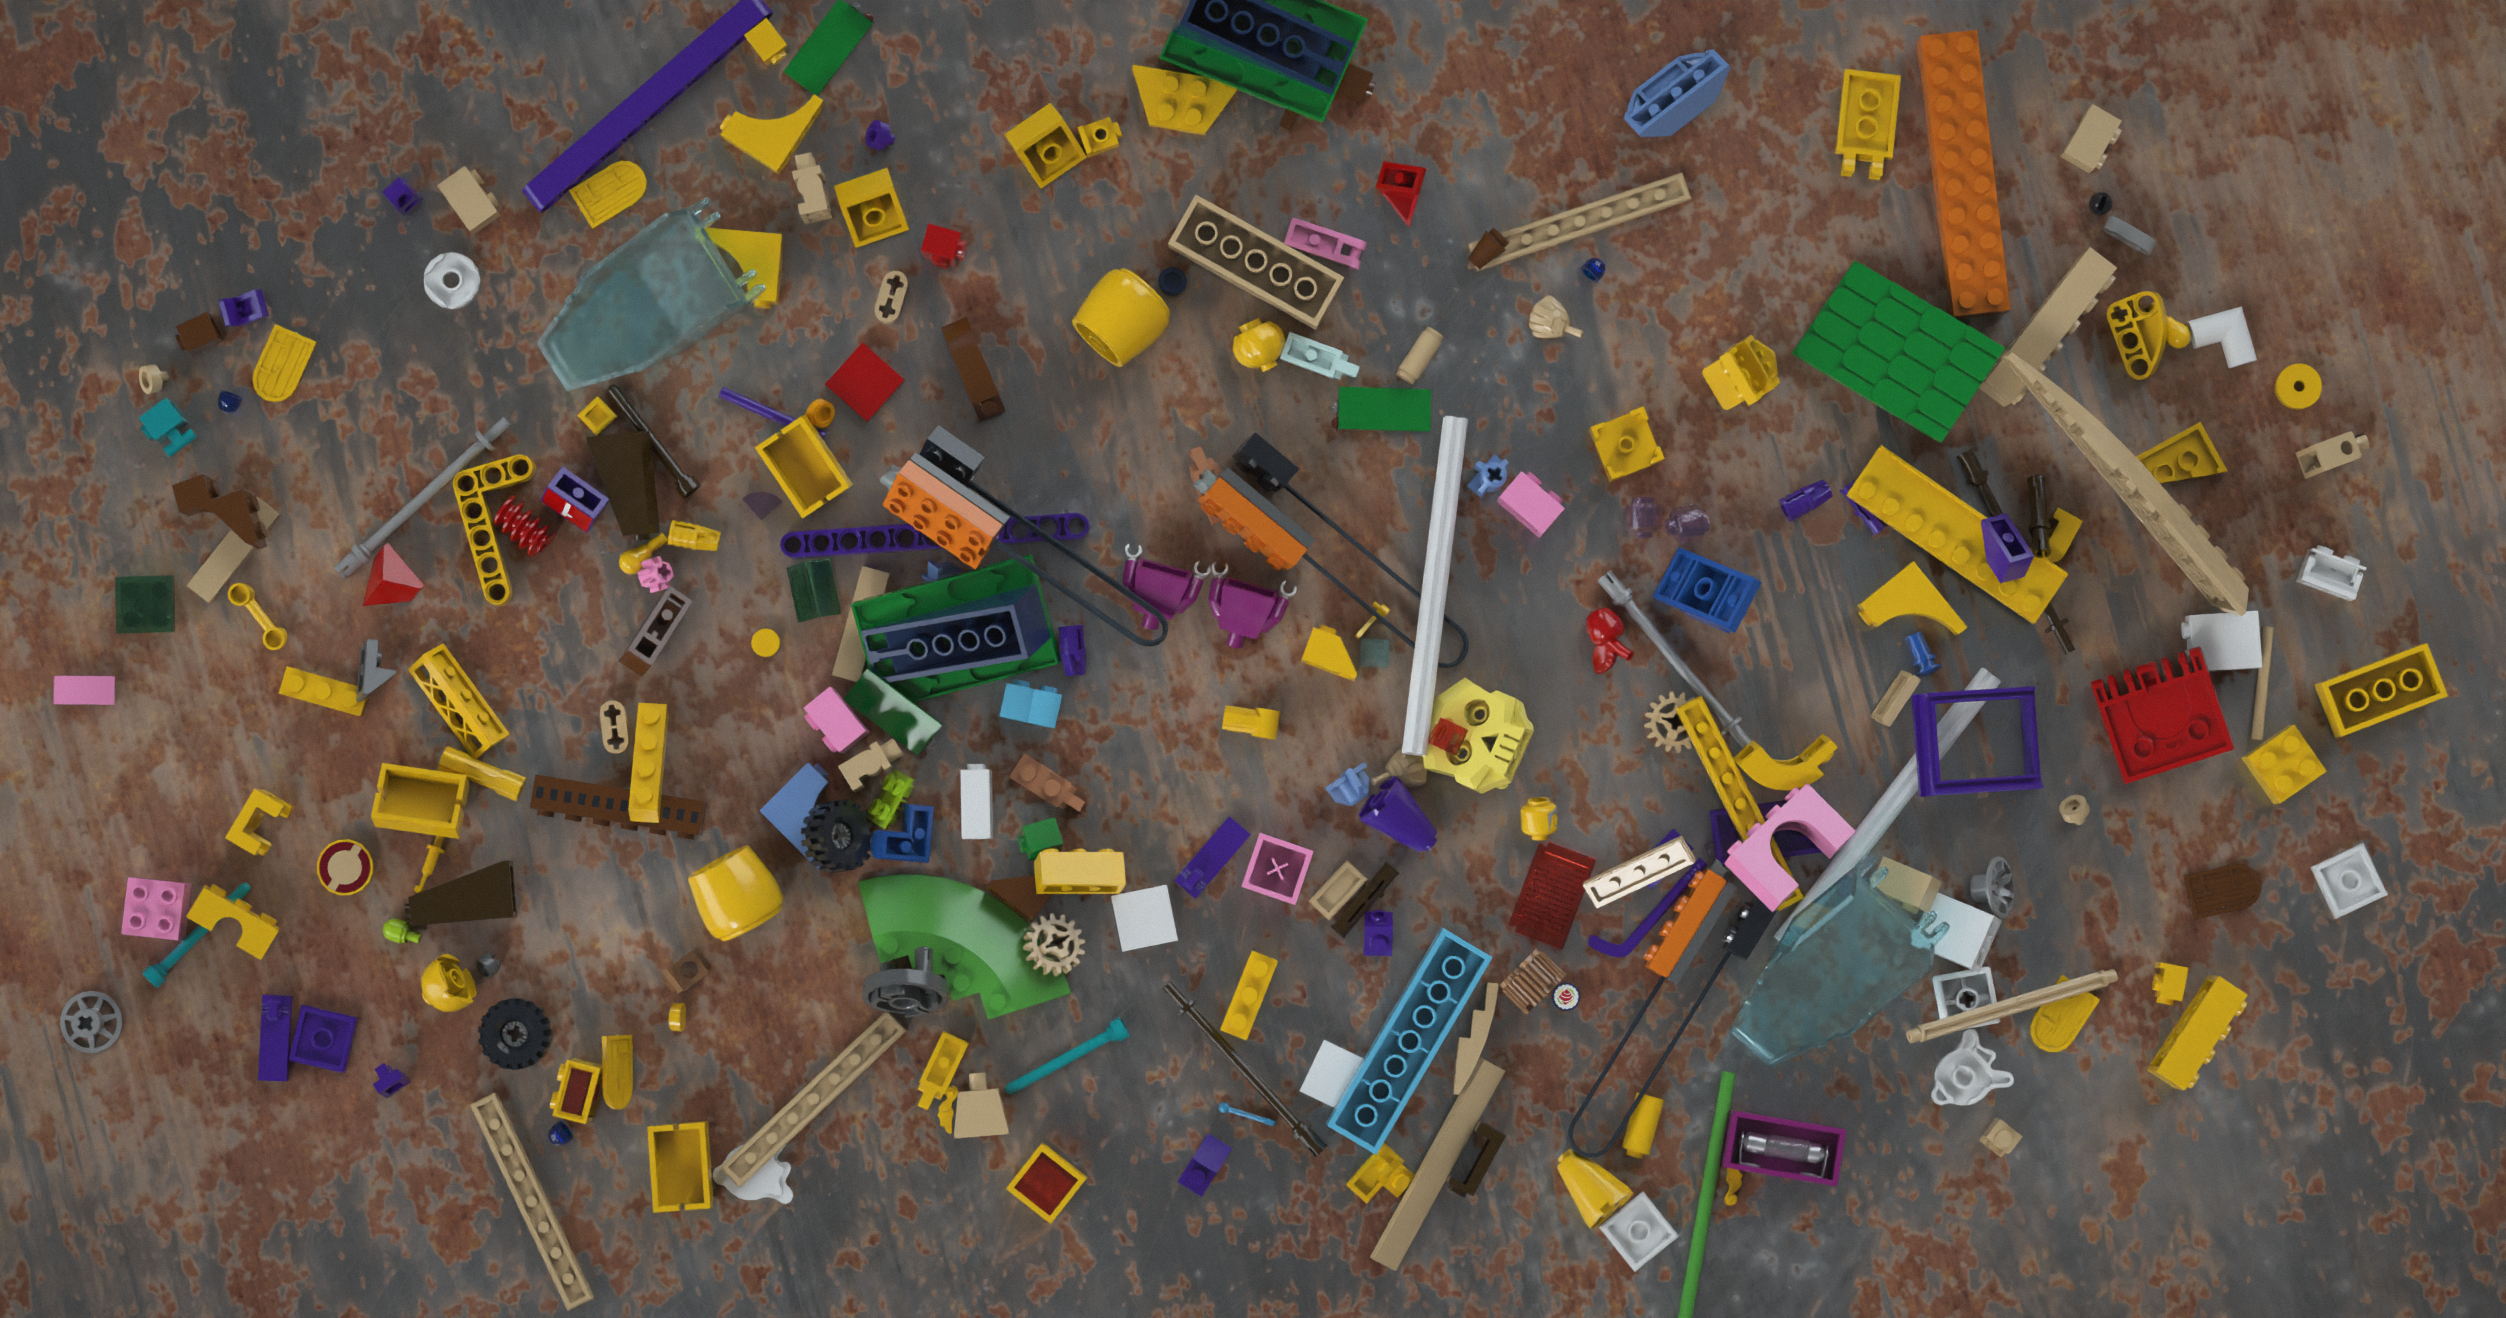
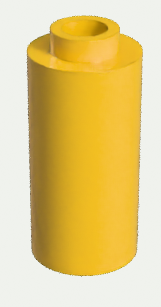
M1646 1094L1642 1097L1629 1119L1622 1148L1627 1149L1626 1155L1642 1159L1643 1154H1650L1664 1103L1663 1099Z

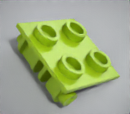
M896 769L889 773L882 783L883 790L879 797L875 798L869 806L867 819L883 829L888 830L890 825L893 826L899 815L896 809L902 810L898 805L900 802L906 803L902 798L903 796L909 797L915 787L912 785L915 780Z

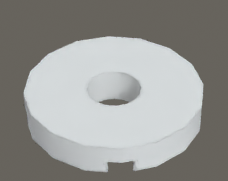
M452 252L440 254L432 259L425 269V291L433 302L443 308L457 309L465 307L474 300L480 289L481 278L479 270L474 262L463 254ZM449 273H456L459 276L460 281L455 288H448L445 285V277Z

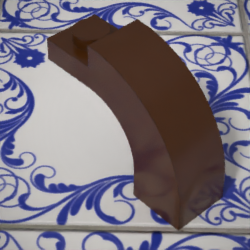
M964 317L941 327L979 421L981 422L1005 412L1006 410L968 318Z

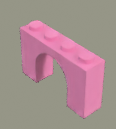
M1808 783L1801 790L1795 787L1784 798L1787 801L1786 804L1781 808L1778 805L1773 807L1765 816L1768 820L1763 825L1757 822L1746 833L1749 838L1744 843L1738 840L1727 851L1730 856L1724 864L1772 912L1787 900L1799 886L1772 856L1770 849L1772 834L1781 830L1798 831L1807 836L1830 859L1856 833Z

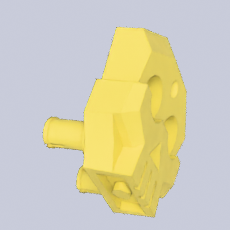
M1463 678L1435 698L1432 708L1427 755L1423 756L1424 768L1431 772L1455 777L1456 782L1482 794L1495 787L1505 789L1512 782L1534 732L1533 724L1527 718L1524 704L1518 699L1497 690L1489 693L1467 678ZM1480 711H1484V712H1485L1484 718L1481 719V720H1478V719H1477L1478 713H1479ZM1495 741V744L1492 748L1489 742ZM1467 750V756L1461 759V751Z

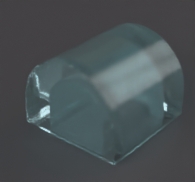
M1361 638L1359 666L1388 668L1390 640Z

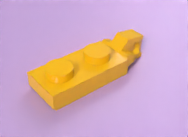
M946 1031L942 1032L919 1081L918 1090L922 1091L923 1094L917 1106L929 1110L934 1098L942 1099L969 1042Z

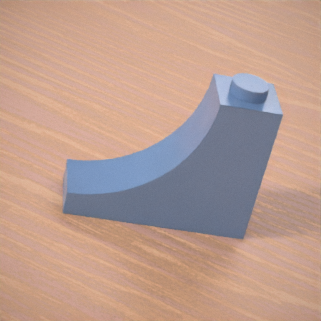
M809 762L760 810L805 857L804 852L808 848L807 846H802L801 840H806L805 835L801 834V828L807 827V825L803 823L805 817L810 816L808 812L812 808H816L820 796L830 784L826 779L829 775L828 772L820 764L816 763L813 766ZM808 857L807 859L811 862L813 857Z

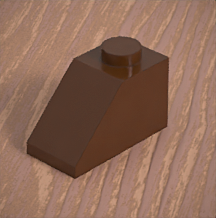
M1031 875L993 880L986 887L987 891L1030 923L1033 922L1053 895L1036 894L1035 878Z

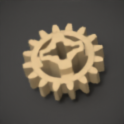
M1673 691L1669 692L1668 699H1665L1662 695L1658 696L1660 703L1657 705L1651 702L1649 705L1653 712H1646L1644 715L1650 719L1649 723L1644 724V728H1651L1652 731L1647 736L1648 739L1655 737L1657 741L1654 746L1657 748L1664 744L1665 752H1669L1671 747H1675L1676 753H1680L1682 745L1688 750L1692 748L1689 736L1684 740L1675 741L1678 733L1686 731L1684 725L1678 726L1673 730L1671 729L1672 724L1663 720L1678 715L1675 708L1688 702L1684 700V692H1681L1678 698H1675ZM1674 703L1671 712L1667 714L1659 712L1665 705ZM1656 723L1663 726L1666 731L1665 738L1658 732Z
M1054 913L1048 915L1047 920L1041 916L1036 920L1037 924L1033 922L1028 927L1031 932H1027L1023 937L1029 941V943L1023 946V950L1030 951V955L1026 957V960L1034 959L1036 963L1033 969L1036 970L1040 966L1043 967V975H1047L1050 970H1053L1054 976L1061 974V970L1067 974L1072 970L1071 966L1076 967L1080 963L1077 957H1082L1085 951L1079 948L1085 944V940L1078 939V935L1082 930H1074L1072 928L1075 923L1074 920L1067 924L1065 922V915H1061L1058 920L1055 919ZM1038 935H1039V938H1040V940H1041L1039 946H1037V938H1038ZM1060 941L1062 942L1061 944L1058 945V947H1057V946H1054V947L1051 946V947H1049V948H1046L1050 943L1052 944V943H1055V942H1056V943H1058V942H1060ZM1069 943L1071 944V952H1070V953H1069V951H1068V949H1067Z

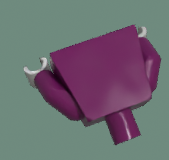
M1130 544L1126 545L1125 553L1128 560L1125 561L1123 586L1159 610L1165 619L1172 620L1174 614L1183 613L1197 600L1203 585L1202 579L1206 578L1210 573V565L1206 573L1202 574L1197 570L1200 562L1198 561L1195 563L1192 572L1142 559L1143 551L1140 545L1138 553L1130 555ZM1134 602L1133 609L1145 613L1142 626L1150 630H1157L1160 621L1153 614Z
M1214 562L1212 564V573L1215 578L1211 580L1208 596L1213 617L1219 620L1220 629L1229 631L1226 644L1233 648H1242L1245 637L1257 639L1259 633H1267L1282 620L1289 605L1288 599L1293 597L1297 587L1295 585L1292 593L1288 594L1283 590L1286 581L1282 582L1278 591L1234 579L1228 577L1229 567L1227 563L1225 571L1218 573L1215 571L1217 562Z

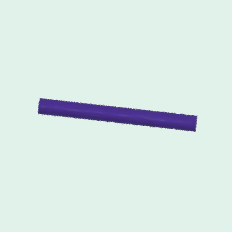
M722 387L720 391V398L783 426H787L796 420L789 415L728 388ZM816 428L824 440L827 432Z

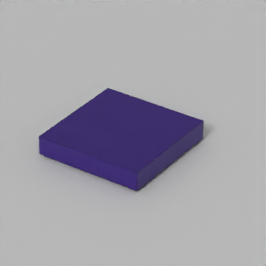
M301 1005L289 1061L346 1073L359 1017Z

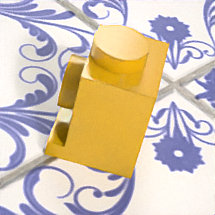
M1110 117L1077 127L1088 158L1120 147L1118 139L1122 138L1118 122L1112 123ZM1104 130L1106 137L1100 140L1096 138V132Z
M2155 962V968H2160L2159 974L2155 973L2152 983V990L2156 991V1002L2173 1006L2174 1000H2183L2188 968Z

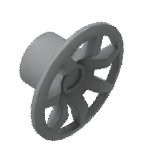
M1996 856L1990 861L1986 874L1974 875L1970 883L1971 896L1974 902L1989 903L1992 912L1998 918H2006L2010 914L2015 893L2011 869L2007 861L2000 856ZM2006 870V873H2007V874H2005L2003 877H2001V875H2002V874L2004 873V871ZM2009 883L2010 890L2004 889V885ZM2003 897L2009 899V903H2007V901H2005Z
M87 991L75 995L66 1003L60 1017L61 1031L67 1043L78 1051L85 1053H97L106 1050L117 1041L122 1030L123 1020L118 1005L111 997L97 991ZM88 996L99 997L93 1008H88L82 998ZM104 1000L112 1006L115 1011L114 1014L102 1015L100 1013ZM77 1001L80 1010L74 1015H67L70 1007ZM116 1018L117 1027L113 1035L103 1026L104 1022ZM66 1020L71 1021L74 1031L72 1036L67 1031ZM102 1034L110 1039L106 1044L95 1047V1035ZM78 1037L88 1038L90 1048L83 1047L74 1040Z

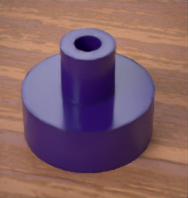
M874 120L866 132V145L876 150H882L886 145H892L895 141V135L890 134L889 124Z

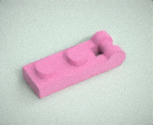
M1293 217L1284 244L1293 249L1342 264L1355 270H1359L1361 264L1359 258L1361 252L1365 251L1367 242ZM1343 244L1351 247L1348 256L1340 254Z

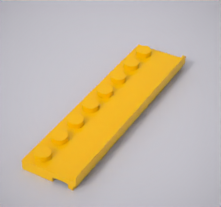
M1882 445L1875 451L1846 494L1851 500L2032 624L2036 623L2065 578L2069 575L2044 556L2043 558L2034 557L2025 577L2000 583L1986 560L1981 522L1982 519L1987 517Z

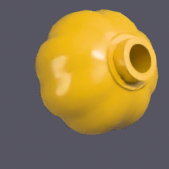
M1260 318L1240 326L1241 334L1235 336L1233 340V353L1238 362L1248 368L1260 367L1262 372L1277 366L1276 360L1281 356L1286 343L1282 329L1271 321L1262 324Z

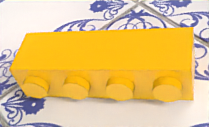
M638 703L628 808L630 821L659 823L669 719L667 704Z

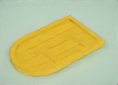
M619 161L608 165L605 169L570 189L569 192L592 229H595L637 203L644 196L647 189V179L643 170L637 164L630 161Z
M275 324L253 373V386L257 394L271 402H281L291 397L299 386V382L317 342Z
M2061 974L2055 984L2069 981L2070 979ZM2085 992L2040 1006L2030 1024V1035L2033 1042L2040 1049L2047 1052H2059L2066 1049L2076 1039L2077 1034L2100 999L2089 992Z
M616 1034L613 1036H602V1089L605 1102L611 1109L621 1110L625 1108L632 1097V1035Z

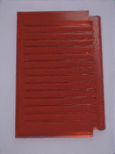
M1548 842L1547 847L1539 843L1509 925L1516 926V933L1563 950L1585 892L1583 883L1590 879L1596 859Z

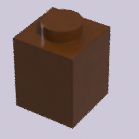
M207 312L176 326L179 333L175 335L178 345L182 351L187 350L192 355L224 341L213 316Z

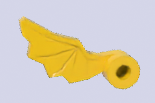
M1376 601L1372 604L1377 609L1376 612L1382 617H1385L1390 611L1385 604L1379 605ZM1372 616L1355 637L1359 639L1377 618Z
M953 1085L948 1087L945 1093L947 1099L938 1107L940 1111L937 1114L940 1118V1126L945 1127L949 1134L952 1133V1118L954 1114L952 1104L959 1092L958 1088Z
M1726 1168V1182L1729 1185V1189L1724 1196V1203L1732 1206L1737 1202V1196L1734 1193L1742 1185L1741 1178L1743 1175L1737 1169Z

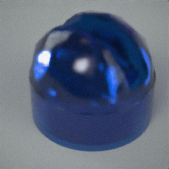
M1591 258L1581 267L1582 273L1595 283H1598L1604 276L1606 269L1604 262L1599 258Z
M221 390L218 397V407L225 413H233L237 411L243 398L234 393Z
M563 1121L557 1122L549 1130V1140L556 1146L566 1145L573 1140L571 1130Z

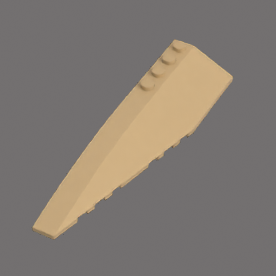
M2004 351L2000 355L2209 603L2217 610L2243 616L2246 613L2249 588L2243 582L2246 580L2245 576L2236 567L2231 568L2225 561L2228 557L2224 551L2218 546L2213 547L2208 541L2210 535L2202 526H2196L2191 521L2192 514L2183 504L2178 505L2131 451L2081 404L2012 352Z

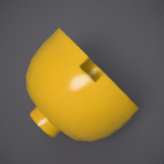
M442 954L424 969L421 977L423 999L427 1004L443 1012H456L474 1002L472 998L477 994L475 982L467 968L462 972L457 965L460 960L450 954Z

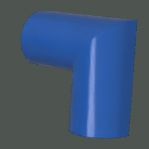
M904 804L902 832L875 831L870 843L872 856L876 859L929 863L934 806Z

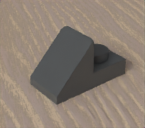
M367 639L360 647L356 701L362 702L398 673L396 670L376 668L380 666L382 652L378 650V640Z

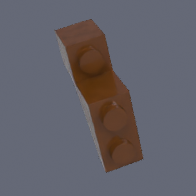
M204 474L172 485L179 512L187 516L204 512L215 513L246 544L252 545L257 549L267 547L265 538L268 537V533L264 523L259 520L257 512L260 511V506L255 495L241 489L218 498L221 495L218 483Z

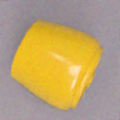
M1121 268L1109 271L1095 284L1074 315L1072 324L1080 336L1099 355L1113 365L1122 367L1163 335L1170 323V310L1149 284L1132 271Z
M749 845L739 847L715 859L688 877L698 912L705 927L713 937L721 941L731 940L758 927L783 909L784 896L778 883Z

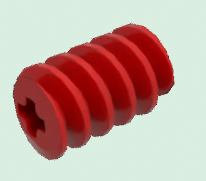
M512 495L496 513L493 524L495 527L503 525L502 533L504 535L511 533L510 540L512 542L520 540L519 548L521 550L528 548L527 555L529 557L536 556L549 546L555 538L556 532L547 536L549 526L546 525L539 528L538 525L541 518L538 517L531 521L530 517L533 511L529 510L523 514L521 511L524 503L521 502L514 506L513 502L516 496Z

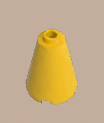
M1571 1149L1564 1152L1558 1158L1560 1164L1557 1166V1169L1586 1225L1590 1229L1596 1228L1613 1215L1612 1212L1618 1207L1621 1208L1632 1197L1633 1192L1627 1185L1591 1158L1579 1155Z

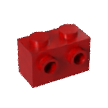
M928 223L921 252L924 258L931 259L933 265L949 269L950 265L957 267L959 260L964 261L968 245H966L961 232Z

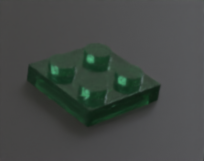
M173 575L115 577L116 634L175 632V586Z

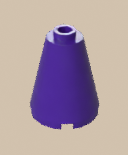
M1396 776L1390 777L1379 786L1382 790L1376 796L1372 794L1359 812V819L1364 824L1417 852L1429 851L1437 842L1435 837L1437 834L1436 829L1402 781Z

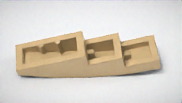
M1486 982L1484 1010L1472 1009L1469 1038L1458 1036L1453 1094L1459 1095L1486 1043L1494 1016L1498 983Z

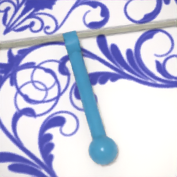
M1226 1102L1220 1103L1218 1107L1221 1113L1230 1112L1274 1127L1276 1124L1275 1120L1230 1107Z

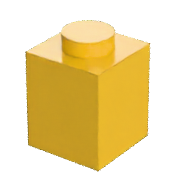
M767 18L744 35L767 66L771 63L776 65L786 58L787 54L785 52L789 50V47Z

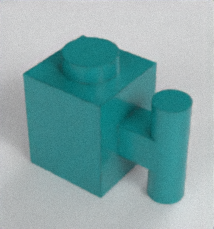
M168 398L163 399L139 417L143 423L140 428L150 441L155 439V441L162 443L167 438L171 440V443L163 448L169 457H172L197 438V435L191 428L181 434L179 430L188 424V421L174 402Z

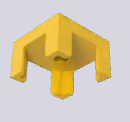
M1644 406L1606 423L1602 422L1594 425L1589 429L1609 482L1660 463L1665 459L1660 446L1656 445L1647 421L1649 418Z
M254 789L225 838L253 855L259 853L262 856H266L272 844L255 834L254 830L262 823L265 812L273 817L281 815L284 818H288L294 806L267 790Z

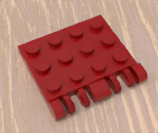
M2201 646L2189 649L2195 672L2191 671L2185 651L2178 653V660L2184 675L2176 678L2174 677L2171 661L2168 657L2161 658L2167 681L2162 682L2156 661L2137 666L2136 672L2142 687L2137 690L2131 670H2124V680L2130 693L2121 696L2118 682L2113 674L2107 676V682L2113 697L2109 699L2103 678L2091 681V686L2124 784L2235 749Z

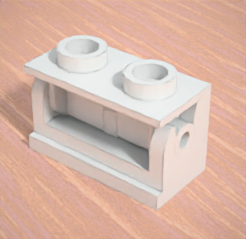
M2317 545L2316 549H2308L2296 582L2347 601L2355 600L2363 577L2361 571H2365L2367 567L2359 565L2360 560L2354 557L2344 555L2342 559L2334 556L2333 550Z

